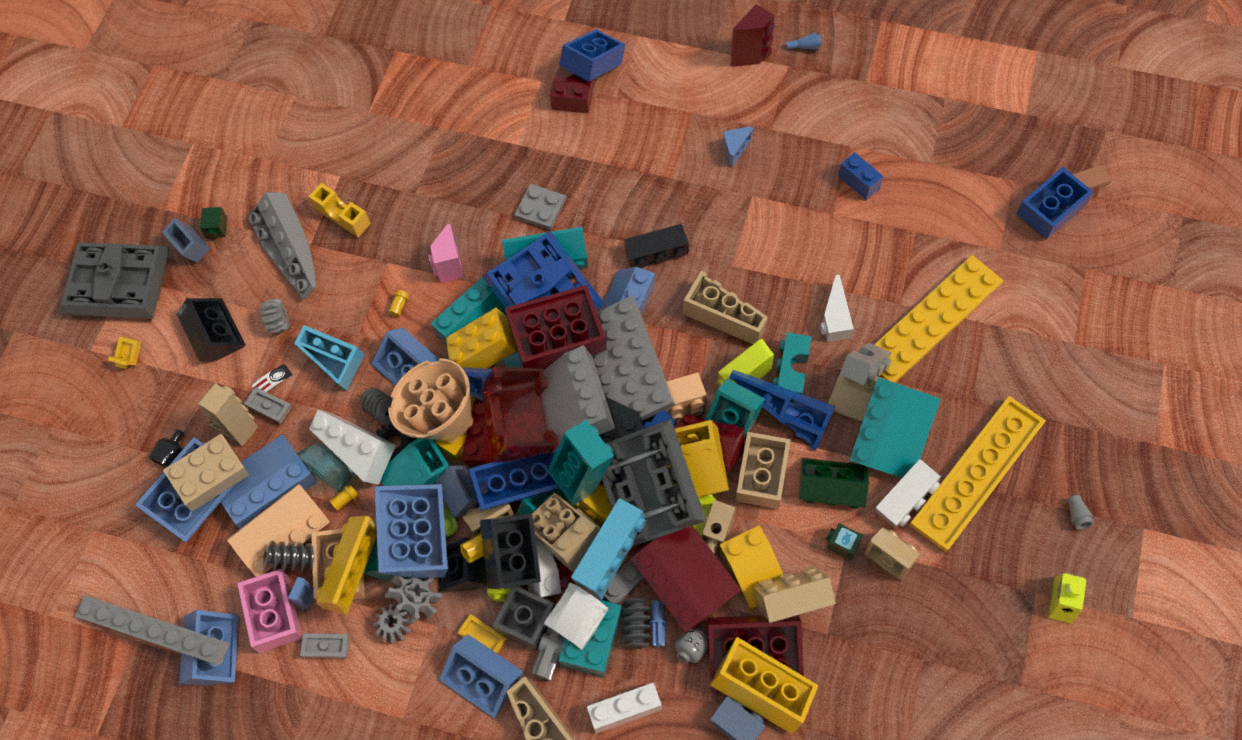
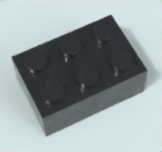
M533 513L480 520L488 589L500 590L541 582Z

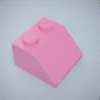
M447 224L430 246L432 254L428 255L434 276H438L441 283L464 278L451 224Z

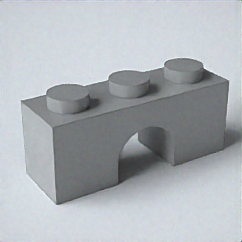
M868 342L861 347L860 352L853 351L846 356L840 375L862 385L870 380L873 381L876 376H880L881 373L889 369L891 352Z

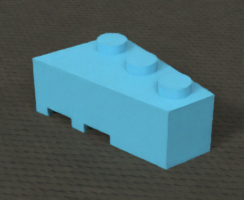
M303 325L294 343L346 391L365 356L358 347Z

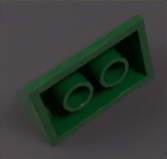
M802 457L799 500L807 503L823 502L831 506L837 504L847 505L850 508L866 507L869 488L867 466Z

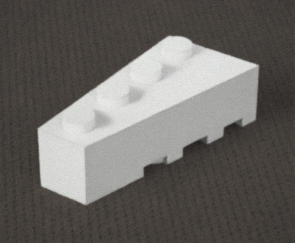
M318 409L309 429L361 480L379 485L396 445L333 413Z

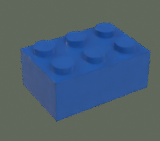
M594 29L563 45L559 66L565 68L568 72L580 76L585 81H591L622 64L626 44Z
M1062 167L1021 202L1016 214L1044 238L1048 239L1088 204L1094 191Z

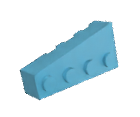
M620 498L618 499L571 577L577 586L602 601L626 553L631 549L637 532H640L646 523L642 510Z

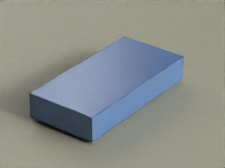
M297 577L288 598L301 610L308 611L314 599L313 587L304 578Z

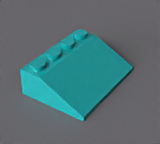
M878 377L850 461L903 478L921 458L941 398Z

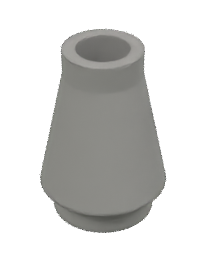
M1074 495L1068 498L1072 525L1077 530H1084L1093 526L1094 516L1082 501L1081 496Z

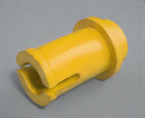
M397 290L393 294L394 299L388 313L395 317H400L405 302L409 300V294L405 291Z
M352 485L345 486L342 492L329 501L339 511L340 508L352 499L356 500L359 494Z

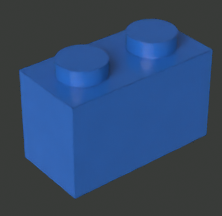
M857 153L851 154L840 165L838 177L865 200H868L880 190L883 175Z

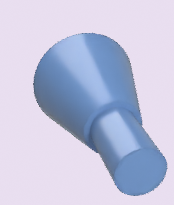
M816 32L799 40L787 42V49L818 50V47L822 46L821 35H817Z

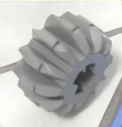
M269 299L261 303L260 316L269 333H280L287 330L290 322L285 304L280 299Z
M390 604L388 611L382 607V615L375 614V618L378 621L373 623V627L378 629L375 634L378 637L382 636L383 642L386 643L390 639L395 644L397 637L403 641L405 639L403 633L409 634L411 632L407 626L412 625V623L410 622L411 619H408L410 616L408 611L400 610L397 615H394L392 613L395 609L393 604ZM395 620L397 624H394V627L391 628L389 624H392L391 621Z

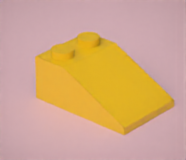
M760 525L721 543L719 546V553L732 578L741 588V594L750 611L757 608L758 605L753 586L759 585L758 582L765 579H772V581L780 579V576L783 575L773 549Z

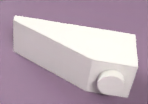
M840 275L835 276L823 323H820L821 334L825 335L827 342L849 339L852 337L854 330Z
M536 538L541 582L527 584L528 592L539 597L560 594L559 572L553 554Z

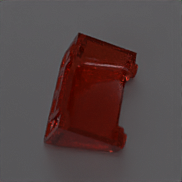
M493 367L482 387V399L494 462H507L550 453L558 447V435L555 434L554 430H547L541 394L547 388L548 381L547 377L544 376L543 368Z

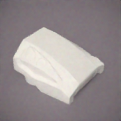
M569 583L566 591L547 617L544 625L562 635L580 650H583L597 630L608 608L579 586Z

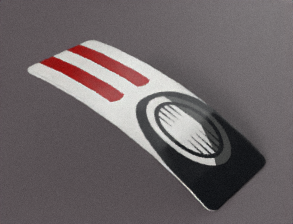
M283 364L261 377L252 387L253 389L257 387L267 392L275 385L291 377L292 373Z

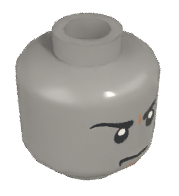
M697 628L690 629L686 633L683 632L675 642V649L679 660L684 663L699 662L709 649L706 634Z

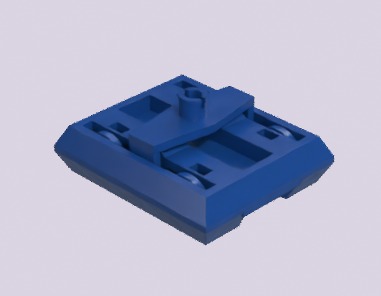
M551 231L482 275L504 308L584 285L588 287L595 309L605 304Z

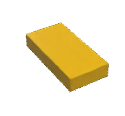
M472 614L467 617L457 632L462 637L469 634L497 654L508 640Z

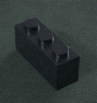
M682 224L624 239L625 252L631 268H644L649 264L662 263L667 259L680 258L685 254H689V242Z

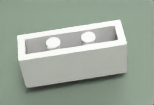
M919 459L877 505L875 512L893 528L896 529L899 525L903 527L911 518L909 516L910 512L913 509L918 511L926 502L923 498L928 493L932 495L939 488L940 484L938 482L941 476Z
M651 683L589 705L587 709L597 734L661 711L662 705L655 685Z

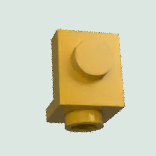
M119 336L115 356H108V361L115 362L114 366L120 368L136 365L142 341Z

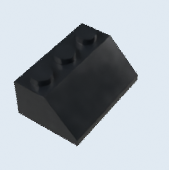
M186 298L177 312V316L199 361H218L245 346L222 298Z

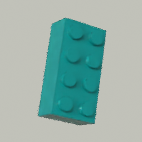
M586 419L564 432L547 472L574 506L595 492L614 455L611 447L603 442L597 429L590 425Z

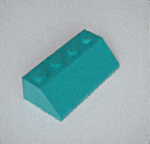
M576 227L552 231V234L579 270L588 268L583 228ZM546 233L503 239L502 245L505 260Z
M481 277L430 324L434 334L447 345L446 337L494 308L499 309L504 315H506V311L486 281Z

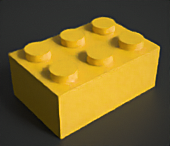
M497 308L446 337L449 360L466 368L487 369L517 351L508 318Z

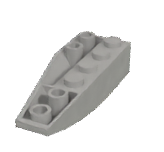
M266 192L249 214L248 219L262 248L300 297L307 299L316 288L315 271L307 238L286 193Z

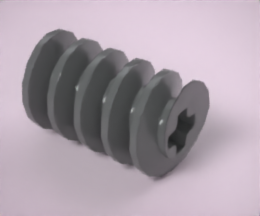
M377 388L367 389L361 397V408L380 423L392 425L388 408H391L393 398Z
M271 540L264 551L263 568L267 569L268 564L272 563L273 570H276L278 564H281L282 570H285L287 564H290L291 571H294L296 565H299L300 572H303L305 566L308 565L310 572L314 560L313 546L310 543H307L305 547L302 543H297L295 546L293 542H289L286 546L283 541L276 545V542Z
M626 599L622 602L623 607H625L622 610V615L625 617L622 619V624L625 626L622 628V634L625 636L621 638V642L626 644L623 645L624 648L643 649L650 647L649 643L644 642V639L650 638V634L644 633V630L650 629V625L644 624V621L651 619L650 616L644 614V612L651 610V607L644 605L648 602L645 599Z

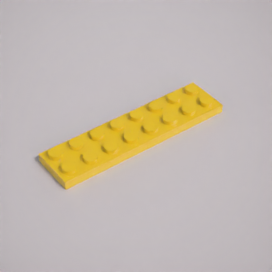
M971 255L874 344L891 352L889 358L891 360L890 367L886 372L881 373L879 377L897 383L1000 287L1004 280L975 256Z
M1008 396L909 526L947 553L1046 420Z

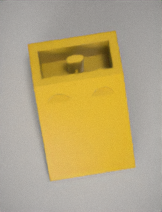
M709 420L676 428L675 431L698 497L729 491L719 431L713 421Z

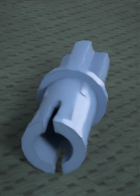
M653 600L650 602L651 621H649L651 626V644L654 647H663L665 645V626L667 625L664 603L662 601L659 603V600Z

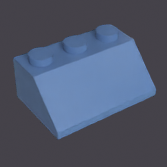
M638 267L618 270L603 301L605 304L601 306L599 311L633 295L642 315L655 287V273Z
M399 328L386 332L372 365L396 385L413 367L425 361L430 363L439 361V358L404 328Z
M195 610L184 616L183 628L228 642L229 646L221 666L181 653L179 684L205 686L235 683L239 615Z
M467 634L453 646L439 680L495 719L509 699L506 691L520 681L523 671Z

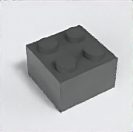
M512 587L492 626L496 632L536 651L544 632L548 628L544 623L555 605L520 587Z

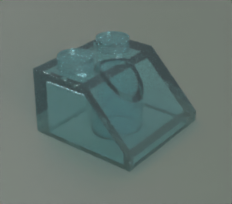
M320 442L297 453L308 470L339 493L355 475L332 450Z

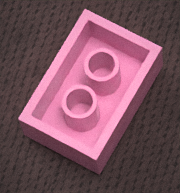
M282 569L237 583L250 644L254 650L261 653L302 639L303 635L296 606L288 598L292 590L289 576Z

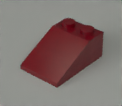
M559 66L550 92L552 110L589 113L596 78L591 81H585L580 76L568 72L565 68Z

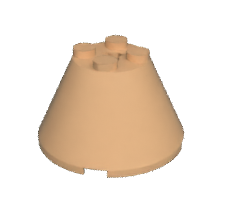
M439 359V361L431 363L425 361L418 364L399 380L391 394L393 399L391 408H388L389 417L395 428L404 435L453 443L473 424L469 379L462 367L452 360Z

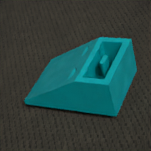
M418 438L407 445L387 464L380 481L383 486L436 484L435 481L449 465L433 439Z

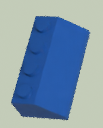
M552 446L470 468L469 481L481 511L560 489L547 472L555 455Z

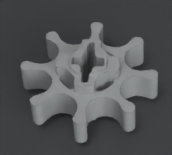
M393 576L391 582L396 584L398 589L390 587L384 594L386 598H395L398 601L399 605L396 606L392 613L397 615L400 610L408 611L411 615L410 622L412 624L420 617L419 611L425 613L431 619L436 613V609L429 602L437 603L442 597L441 593H432L428 588L434 578L421 581L418 578L408 577V579H404L401 576Z

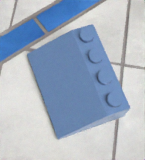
M282 434L242 461L250 475L238 482L221 503L235 525L241 529L296 485L300 484L306 490L317 483V481L284 434Z
M193 437L170 465L204 444ZM163 472L135 506L187 543L234 486L192 512L184 504Z
M442 484L375 486L378 574L412 578L445 577L448 565Z

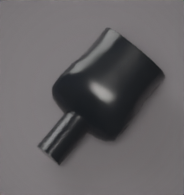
M177 429L170 439H160L149 455V459L167 468L182 451L178 442L184 435V432Z

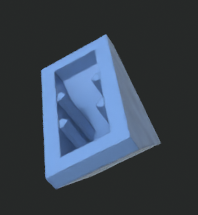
M752 127L723 132V146L730 166L733 167L751 142L753 136Z

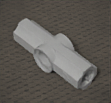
M549 627L541 638L540 652L532 672L533 676L545 681L552 680L565 640L562 635Z

